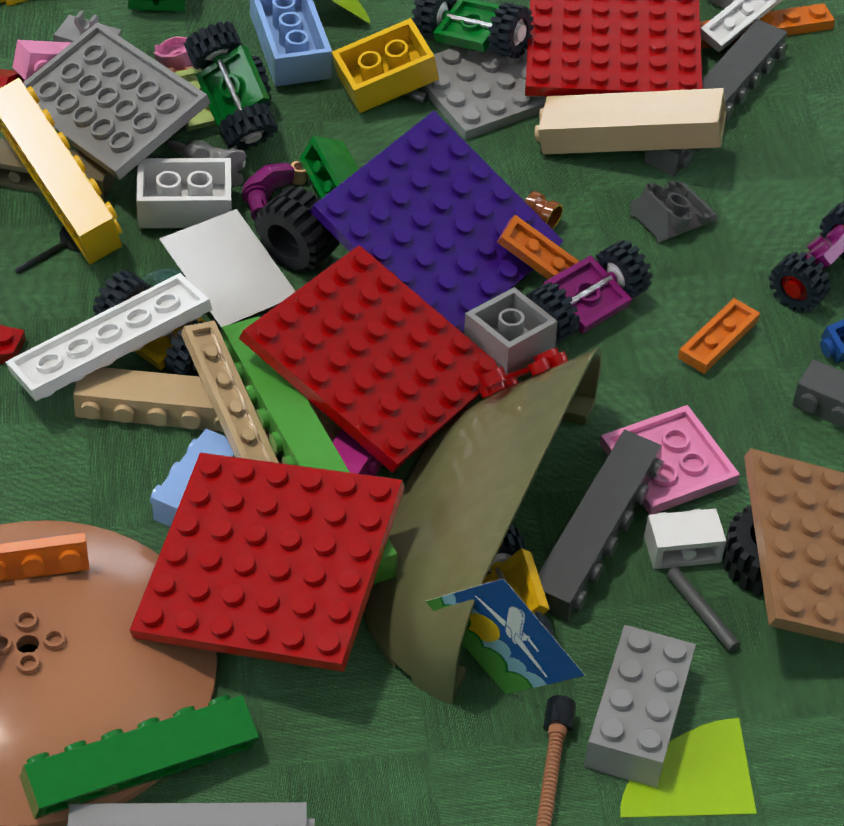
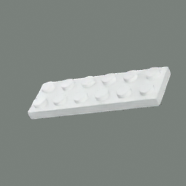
M179 273L6 361V364L14 378L37 401L51 396L56 390L72 382L80 381L85 375L101 367L111 365L116 359L130 352L140 350L145 344L159 337L169 335L174 329L188 322L198 320L203 314L213 309L210 299Z

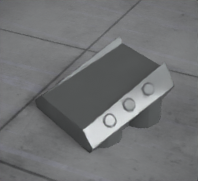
M668 181L665 187L656 183H647L641 196L631 202V218L635 216L657 237V243L718 219V214L684 182Z

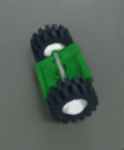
M480 0L414 1L416 8L412 9V14H414L412 20L423 38L484 53L489 48L492 49L491 52L494 54L518 59L520 55L525 53L524 48L527 49L528 39L532 37L530 31L534 28V25H531L534 19L533 16H530L532 14L531 10L525 6L506 2L499 5Z
M227 21L224 24L223 22H218L216 25L212 23L208 25V28H200L198 33L193 32L191 37L186 39L184 46L193 67L197 70H202L196 74L202 91L209 97L211 102L209 108L217 126L220 128L228 149L235 145L237 150L242 148L246 150L250 146H258L259 142L264 143L267 141L266 138L273 137V133L278 131V126L269 105H265V102L270 99L250 51L247 46L242 45L234 24H230Z

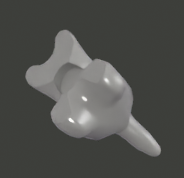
M192 140L187 142V144L176 141H169L167 143V146L173 152L182 155L183 158H231L232 185L237 186L244 182L243 176L238 171L245 167L246 154L243 150H237V146L234 145L230 149L213 147L203 140Z

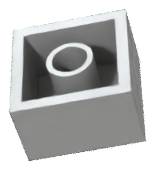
M513 287L466 312L464 335L492 357L498 367L503 366L505 373L509 374L533 363L534 356L555 348L558 321Z

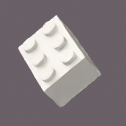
M146 158L141 161L137 167L136 203L138 228H188L232 211L231 158Z

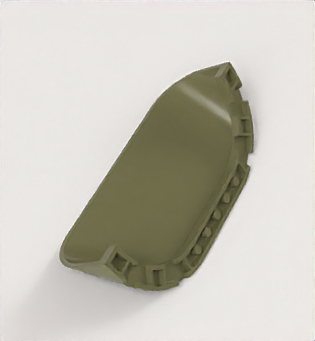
M599 347L464 409L431 438L404 487L388 537L397 552L396 577L373 584L364 610V616L374 642L388 662L394 668L399 666L412 677V683L416 687L435 698L453 704L466 677V668L458 664L464 635L475 600H468L435 611L425 601L483 584L561 421L573 422L584 426L587 423L596 404L602 366V349Z

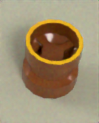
M537 191L530 193L524 201L551 229L555 228L562 216L563 205L554 200H546L545 195Z

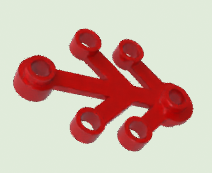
M557 347L534 356V363L509 374L505 373L502 366L478 376L481 387L478 389L482 398L489 397L518 384L517 378L531 373L532 376H535L569 361L565 351L559 353Z

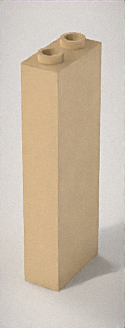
M724 88L547 96L544 108H540V124L535 126V141L540 143L542 155L721 147L727 114Z

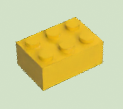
M411 18L331 52L337 76L359 114L439 80L435 56Z

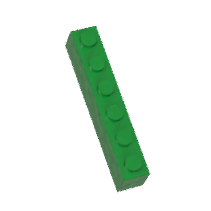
M223 695L211 700L207 707L195 710L194 706L185 707L176 711L172 718L160 721L158 717L150 718L139 723L137 729L125 733L123 729H116L101 736V740L87 744L85 740L66 746L62 753L52 756L48 752L34 755L27 759V764L23 765L19 777L35 820L69 809V804H84L249 750L253 747L259 736L243 695L230 699L229 695Z

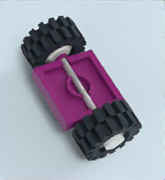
M620 240L600 251L596 255L597 260L590 255L526 294V297L558 321L555 345L575 334L577 329L581 334H584L629 307L633 298L649 289V286L652 284V281L649 280L652 278V273L647 270L651 267L649 263L644 262L645 255L643 253L639 255V248L636 245L632 247L631 242Z

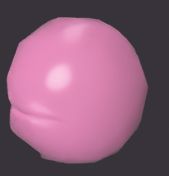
M175 36L163 41L160 45H155V52L153 54L156 61L165 67H174L176 70L183 69L185 66H193L184 46L187 37Z

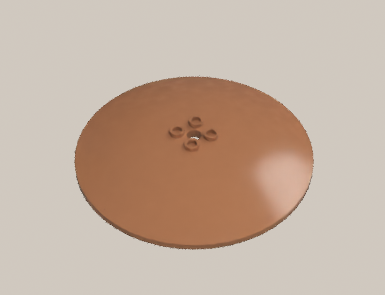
M22 521L0 525V544L85 532L90 570L0 582V826H66L68 824L69 809L34 820L19 777L23 765L27 764L26 761L30 757L44 752H48L50 756L62 753L64 748L72 743L85 740L87 744L101 740L102 735L112 730L123 729L125 733L137 729L139 723L150 718L158 717L162 721L172 718L176 711L185 707L194 706L195 710L207 707L208 703L213 699L217 676L216 651L132 637L129 630L159 555L131 538L96 526L65 521ZM25 644L38 646L34 652L22 653L19 651V648ZM159 779L84 804L126 803L154 785Z

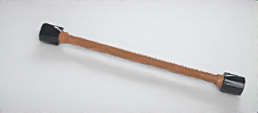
M552 696L547 700L543 729L548 731L549 743L536 826H551L563 741L566 739L567 733L573 731L576 712L575 701L567 696Z

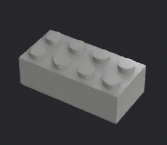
M624 625L588 741L584 762L585 768L657 788L696 644Z

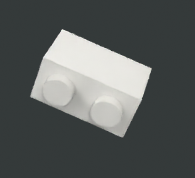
M716 508L694 509L673 513L661 512L648 515L644 538L653 569L722 562L726 538Z

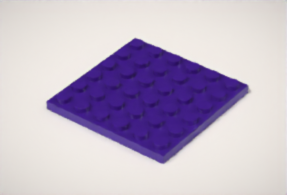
M434 110L315 203L310 210L349 252L360 245L462 333L464 332L466 312L515 287L534 270L497 243L507 223L514 215H517L559 247L564 242Z

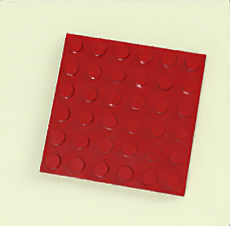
M530 0L529 10L532 12L530 16H533L534 19L531 25H534V28L530 31L532 37L528 39L525 96L547 97L703 89L699 0Z
M360 245L245 328L239 337L245 345L392 473L481 395L478 389L481 387L478 376L499 368L492 357L479 348Z
M200 453L129 631L132 637L153 642L344 672L404 491L403 480Z

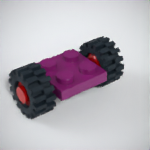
M844 201L841 204H837L822 219L819 229L823 231L819 237L807 245L809 250L807 253L801 252L798 255V252H793L791 255L788 254L771 271L772 274L769 276V280L772 281L769 284L770 289H776L773 293L774 297L778 298L780 296L782 299L780 303L783 306L786 303L789 304L788 309L791 311L797 308L798 313H803L804 311L807 313L811 312L831 290L829 288L831 280H827L830 275L828 271L823 272L822 269L830 266L838 257L844 259Z

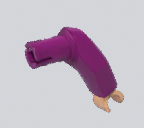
M294 161L291 165L289 163L265 165L254 173L244 183L242 188V199L250 206L251 218L255 221L256 214L267 204V200L276 189L291 185L292 183L296 185L305 184L308 180V173L305 169L302 170V164L299 161Z

